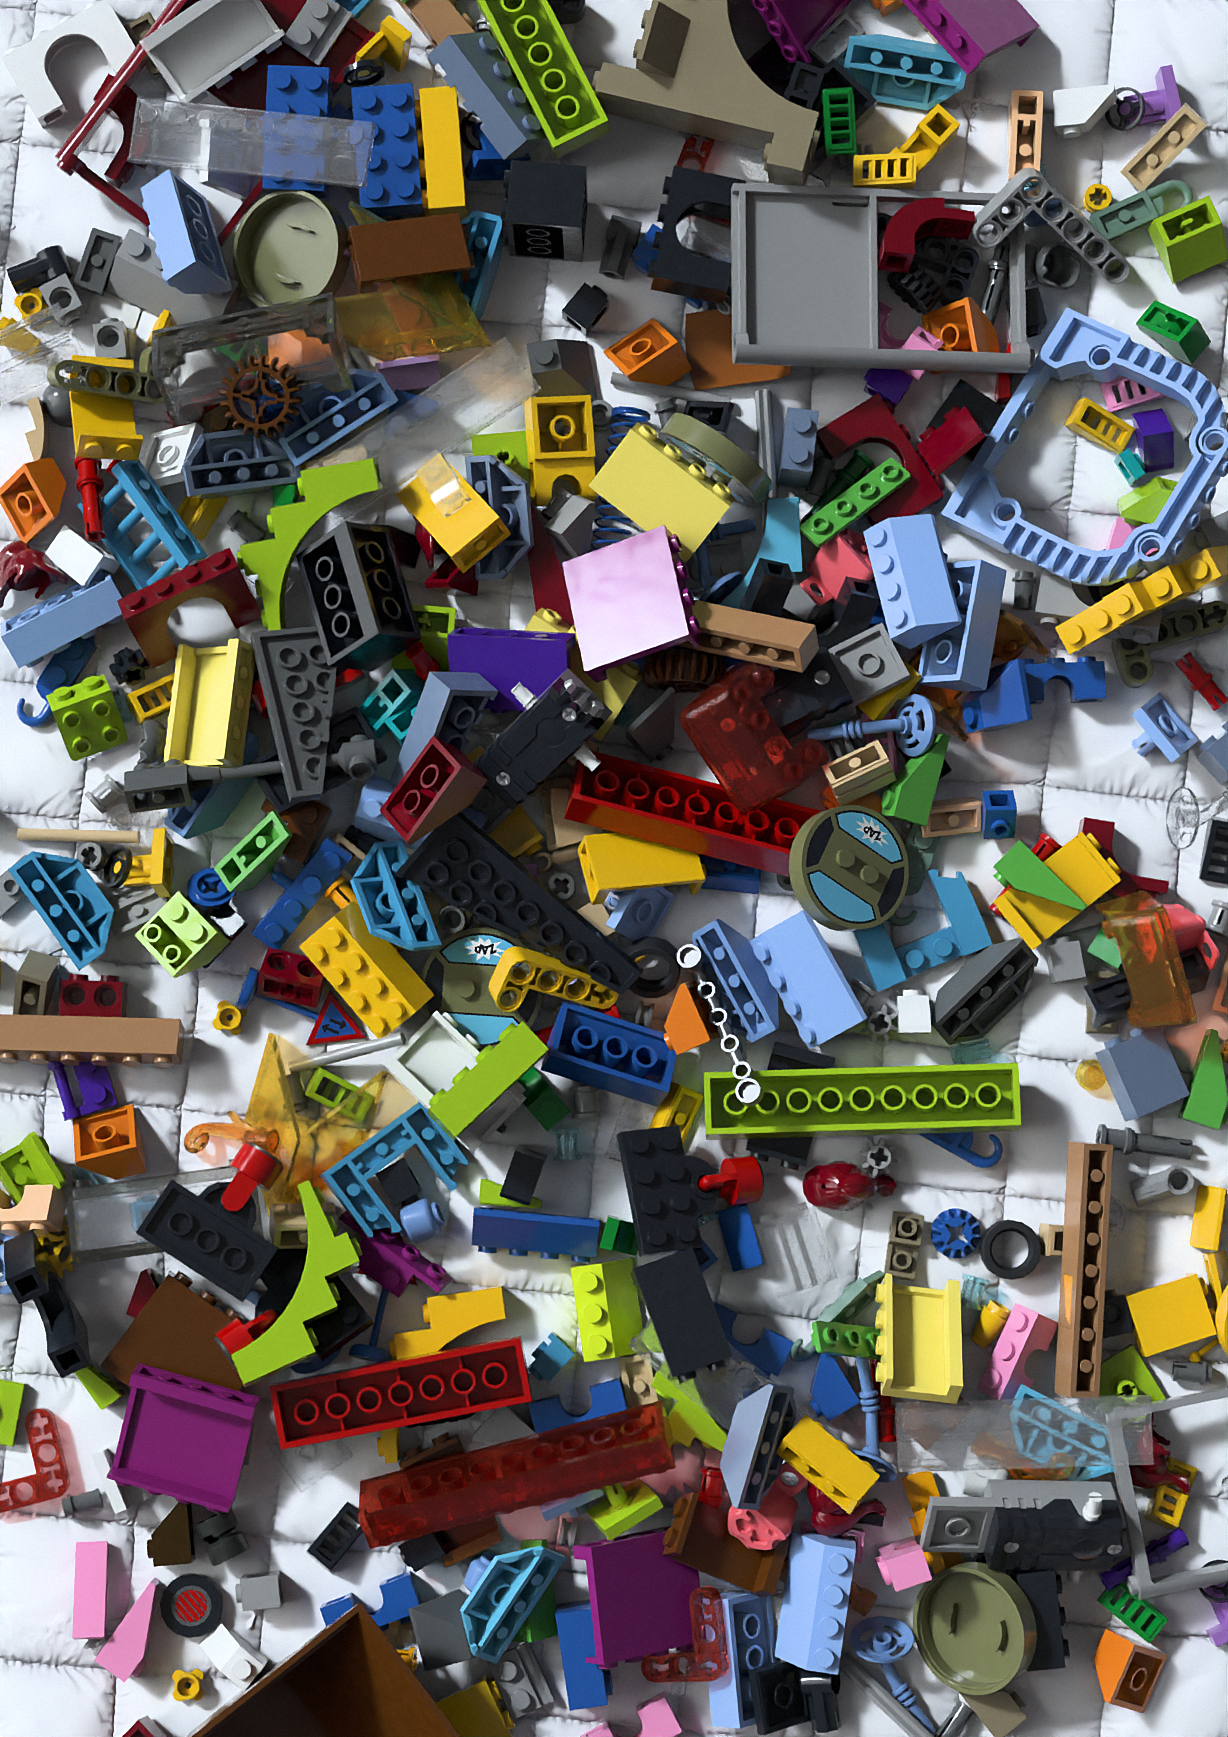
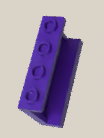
M457 627L448 634L449 672L479 673L499 691L494 700L489 699L483 709H490L492 713H506L509 710L520 711V714H522L526 708L510 691L520 682L538 698L567 668L571 670L570 650L576 646V633Z

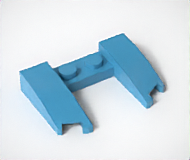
M935 869L927 871L949 926L896 948L892 945L884 923L872 928L852 931L875 990L879 992L907 980L906 978L993 945L962 872L956 871V878L938 877V870Z
M417 1102L320 1175L368 1238L373 1237L372 1230L390 1227L392 1233L402 1230L366 1180L414 1145L450 1192L455 1190L458 1185L452 1178L459 1164L467 1166L469 1163L454 1141L428 1115V1110L420 1102Z

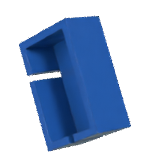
M590 1599L557 1604L555 1616L569 1710L608 1705V1695H613L611 1670L599 1669V1664L585 1662L586 1657L596 1655Z

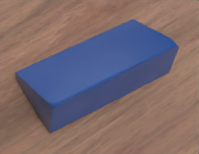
M700 854V863L704 864L706 868V881L702 884V889L751 894L759 893L760 869Z
M742 1204L716 1211L733 1272L764 1265L748 1205Z

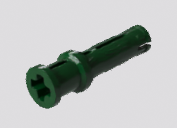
M855 449L852 452L853 457L843 469L836 471V479L824 492V495L813 505L811 510L800 520V524L861 480L869 470H874L876 468L875 463L863 452Z

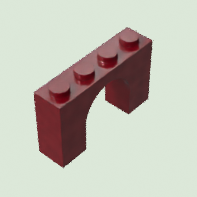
M878 393L816 432L818 446L826 458L832 461H836L860 445L877 443L890 448L898 456L902 467L910 473L911 479L864 514L871 527L887 518L920 515L941 502L944 497L942 491L945 490L939 477L932 476L926 468L928 464L920 450L917 449L915 451L909 442L912 438L904 424L898 425L894 419L895 411L891 403L885 398L882 400Z
M230 547L117 600L126 624L152 669L177 657L178 649L167 627V621L173 610L185 601L200 597L218 601L224 606L236 629L261 618V609Z

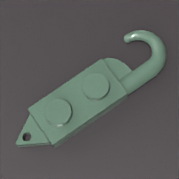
M1169 180L1091 214L1090 222L1109 241H1112L1159 218L1164 210L1162 196L1173 191H1179L1185 198L1182 206L1184 207L1193 201L1192 190L1183 181Z
M911 825L904 843L909 864V879L905 896L914 895L921 889L941 836L922 837L920 825ZM913 910L909 916L900 918L894 913L887 921L895 926H905L914 921L917 911Z
M878 1270L864 1279L859 1277L855 1282L848 1284L843 1290L842 1295L833 1304L826 1306L816 1321L849 1324L875 1299L877 1284H881L885 1274ZM801 1338L793 1344L789 1353L791 1360L803 1362L814 1356L817 1351L816 1347H813L812 1340L798 1352L803 1344V1340Z

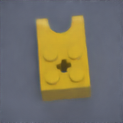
M591 395L529 398L523 405L532 504L535 507L547 505L552 498L553 482L558 478L568 480L573 485L575 495L594 502L597 493L589 487V484L596 476ZM556 424H558L559 429H564V433L561 436L555 432L554 427Z

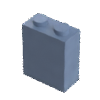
M788 407L783 429L778 484L803 487L809 485L813 469L819 411Z
M1147 1024L1129 1031L1130 1038L1122 1040L1121 1036L1108 1040L1104 1042L1105 1049L1095 1053L1125 1122L1140 1118L1190 1095L1160 1026L1148 1029Z

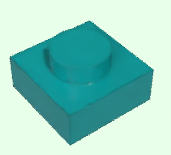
M1129 448L1120 453L1114 460V463L1130 486L1141 480L1146 474L1143 470L1145 465L1138 454H1132Z

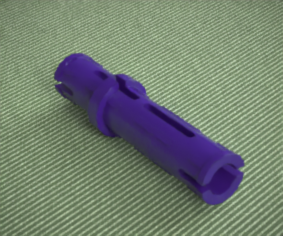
M1180 1527L1158 1540L1152 1539L1148 1541V1546L1145 1547L1149 1567L1158 1562L1160 1564L1166 1562V1557L1190 1545L1187 1536ZM1131 1556L1112 1566L1110 1571L1098 1574L1108 1592L1127 1581V1577L1131 1576L1133 1569Z

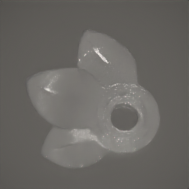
M124 803L113 806L107 815V823L111 831H139L140 843H109L110 848L113 850L117 846H124L136 853L151 855L152 830L165 823L164 816L158 810L130 814L128 804ZM120 814L127 816L128 823L124 825L119 824L117 816ZM121 851L117 856L123 858L125 852Z

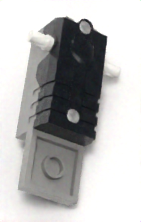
M880 623L828 650L826 646L819 648L803 673L779 668L747 684V680H745L742 672H739L737 665L730 666L725 672L729 677L728 681L733 692L714 702L717 712L712 718L718 732H721L726 742L725 744L731 758H741L746 769L766 759L771 760L773 767H778L785 763L782 751L808 739L807 730L832 727L856 715L855 706L911 678L883 623Z
M569 668L538 698L519 682L510 692L516 696L526 710L473 763L488 780L467 807L489 814L484 828V832L487 835L493 832L571 756L574 755L591 772L601 763L584 743L599 730L613 712Z
M988 1479L984 1497L930 1496L919 1543L923 1552L984 1553L989 1569L1004 1567L1006 1570H1014V1567H1019L1020 1570H1030V1568H1035V1570H1067V1581L1071 1584H1078L1083 1571H1110L1112 1563L1125 1551L1123 1535L1127 1531L1123 1506L1117 1502L1111 1482Z

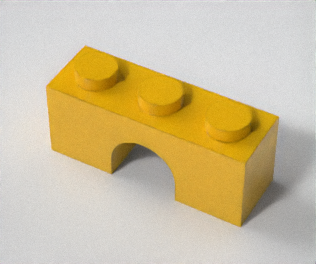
M937 104L918 123L916 130L899 149L895 147L890 153H917V177L957 136L960 123L940 104ZM881 165L875 167V178H881ZM888 165V177H893L894 165ZM901 165L900 177L906 176V166Z

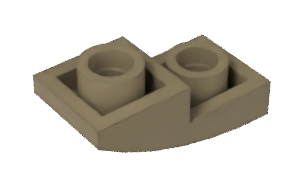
M893 1211L884 1274H892V1278L915 1280L924 1223L923 1215Z

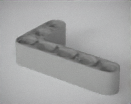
M1028 167L1019 171L975 215V222L971 232L979 245L990 248L999 244L1034 209L1106 281L1112 284H1119L1129 276L1130 265L1122 253L1035 168ZM1038 180V184L1033 190H1024L1028 181ZM1050 201H1059L1056 209L1052 211L1045 210L1046 205ZM1009 202L1016 203L1013 211L1009 213L1002 212L1005 204ZM1079 221V226L1074 231H1066V227L1070 222ZM993 225L991 233L980 235L982 227ZM1100 241L1096 250L1087 251V246L1091 242ZM1120 261L1119 267L1116 270L1107 271L1110 263Z

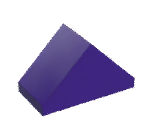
M1163 409L1132 413L1139 455L1145 465L1144 472L1151 473L1173 469L1174 431Z

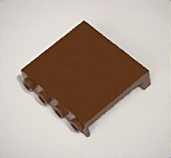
M170 1270L100 1366L130 1388L132 1387L129 1386L131 1374L137 1365L141 1363L239 1391L243 1386L242 1380L238 1372H236L224 1356L214 1338L216 1337L215 1333L236 1318L242 1323L244 1317L230 1307L226 1311L216 1303L219 1299L209 1291L203 1289L200 1292L191 1286L194 1281L183 1272L178 1271L175 1274Z

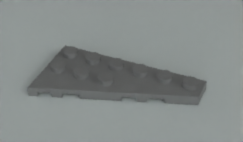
M316 626L252 632L250 639L289 802L321 799L335 690L336 667H328Z

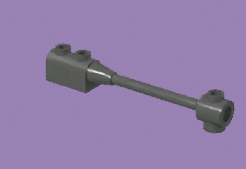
M365 735L353 736L350 742L342 743L338 753L326 755V767L340 765L347 774L359 781L371 778L374 770H378L374 739L368 740ZM170 759L166 761L164 767L152 768L146 763H140L134 767L133 771H126L124 773V793L130 814L193 805V792L226 780L282 773L280 761L221 769L220 767L183 764L177 759Z

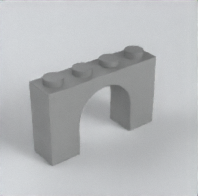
M1042 568L1034 626L1054 631L1056 626L1086 610L1089 606L1078 599L1074 593L1072 582ZM1144 569L1142 573L1136 576L1135 582L1142 581L1154 573ZM1163 608L1105 636V638L1133 639L1135 642L1142 644L1157 643Z

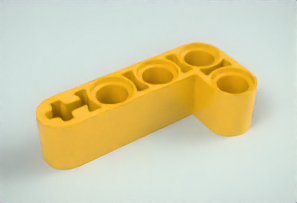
M517 946L510 947L504 951L488 986L497 1007L503 1012L517 1010L523 1003L529 989L599 1009L610 1008L617 1001L618 993L591 979V975L574 966L568 967L562 964V960L556 957ZM523 963L520 967L513 969L517 964ZM550 971L549 974L541 977L545 972ZM577 979L575 983L569 984L571 981ZM510 990L506 995H502L503 992Z

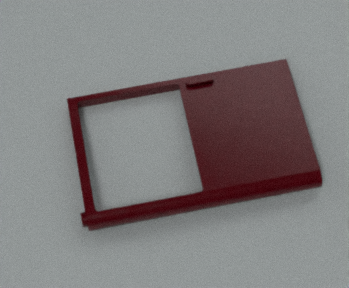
M171 0L143 39L199 0ZM260 0L280 30L283 29L285 34L307 2V0ZM351 18L320 65V67H329L334 76L333 98L344 84L342 76L344 69L355 63L356 53L376 35L372 30L370 32L353 18ZM284 36L280 38L282 45L269 54L262 50L255 55L257 59L255 64L244 71L240 67L232 71L230 75L233 79L220 88L213 84L206 89V91L264 135L268 65L319 67L283 42L282 38ZM139 43L55 155V158L58 160L56 166L65 174L71 177L75 173L149 229L150 221L145 210L94 173L78 158V155L151 59ZM263 177L217 237L220 248L223 247L245 214L263 193Z

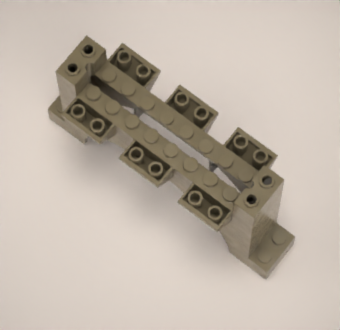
M653 0L650 10H645L643 14L641 28L644 29L642 40L637 39L634 46L633 58H636V69L603 62L601 71H596L594 74L592 89L595 90V95L604 112L618 117L764 151L763 161H765L764 171L768 172L769 183L775 185L806 186L821 134L820 131L815 130L819 112L803 108L786 100L765 85L751 70L742 57L731 31L730 20L733 0Z

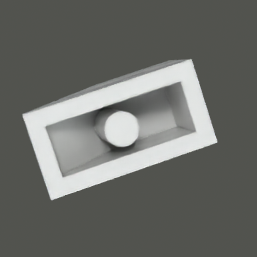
M1107 84L1053 91L1054 127L1057 134L1063 135L1065 138L1079 137L1081 133L1089 132L1117 100L1115 85Z
M903 990V996L896 997L897 1034L931 1033L929 996H922V990Z
M221 1620L199 1645L219 1671L243 1691L247 1689L268 1662L265 1656Z

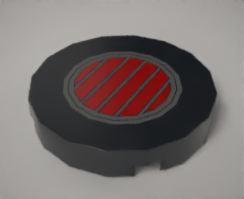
M196 1573L182 1574L172 1580L163 1591L160 1602L161 1617L166 1626L177 1635L187 1638L202 1636L211 1631L221 1619L223 1594L217 1583L206 1575Z

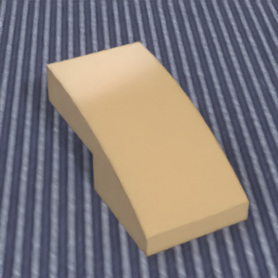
M35 397L26 401L36 429L25 433L34 461L48 458L50 441L47 413L40 398Z

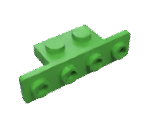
M888 458L800 525V532L815 546L822 547L911 479L910 473L896 460Z
M815 1321L812 1323L813 1334H811V1339L817 1353L881 1360V1355H876L875 1352L876 1340L880 1336V1329L862 1325L842 1324L840 1322Z

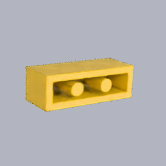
M806 1414L783 1438L776 1451V1454L848 1514H851L869 1494L880 1477L872 1465L859 1459L844 1442L836 1440L825 1431L824 1426L820 1422L812 1420Z

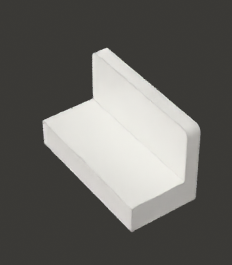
M65 524L45 553L52 562L84 587L89 585L99 568L114 574L120 566L117 560L96 543L87 541L82 532Z
M118 1443L91 1455L115 1514L153 1497L152 1494L147 1493L143 1488L121 1486L115 1483V1480L106 1478L112 1468Z

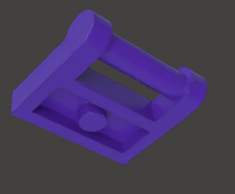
M60 1061L48 1062V1070L53 1072L64 1107L62 1112L64 1121L119 1104L108 1066H96L91 1062H79L78 1065L73 1066L85 1105L76 1107L64 1069L68 1065L62 1064Z

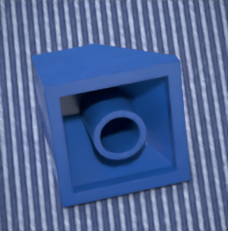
M1022 658L990 668L986 690L969 691L962 703L963 720L966 725L967 734L998 731L1033 720Z

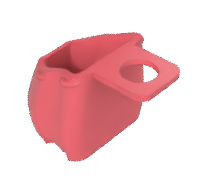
M845 529L820 548L812 561L807 563V571L811 576L802 581L800 586L818 606H822L831 599L836 601L846 576L872 581L875 577L865 537L851 529ZM810 584L818 587L822 592L823 597H819L816 594H814L810 588Z
M1150 903L1140 907L1138 918L1135 920L1134 934L1136 944L1145 955L1147 964L1197 947L1208 969L1212 970L1215 968L1220 955L1218 948L1205 930L1206 921L1201 916L1192 913L1180 904ZM1205 943H1207L1211 949V959H1209L1205 953Z
M787 1462L783 1463L778 1478L769 1493L762 1499V1504L758 1510L737 1509L733 1505L731 1506L728 1513L729 1533L738 1538L748 1549H773L779 1542L785 1540L790 1535L796 1511L799 1508L798 1501L794 1496L808 1485L809 1480ZM785 1472L793 1473L797 1476L799 1482L795 1486L787 1485L782 1481L781 1475Z

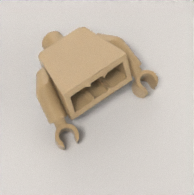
M570 777L548 778L531 795L532 797L541 796L548 851H553V854L544 852L535 856V859L542 856L548 859V865L545 868H539L538 870L540 871L551 869L554 863L560 865L579 859L577 850L584 835L603 834L602 828L564 819L571 783Z

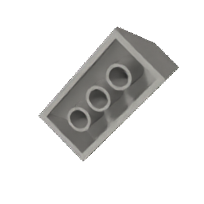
M129 229L115 255L107 292L157 317L160 316L164 309L171 312L179 328L193 335H201L211 342L225 319H229L243 293L239 283L230 279L232 290L229 292L184 294L176 287H170L163 279L161 260L155 252L156 242Z

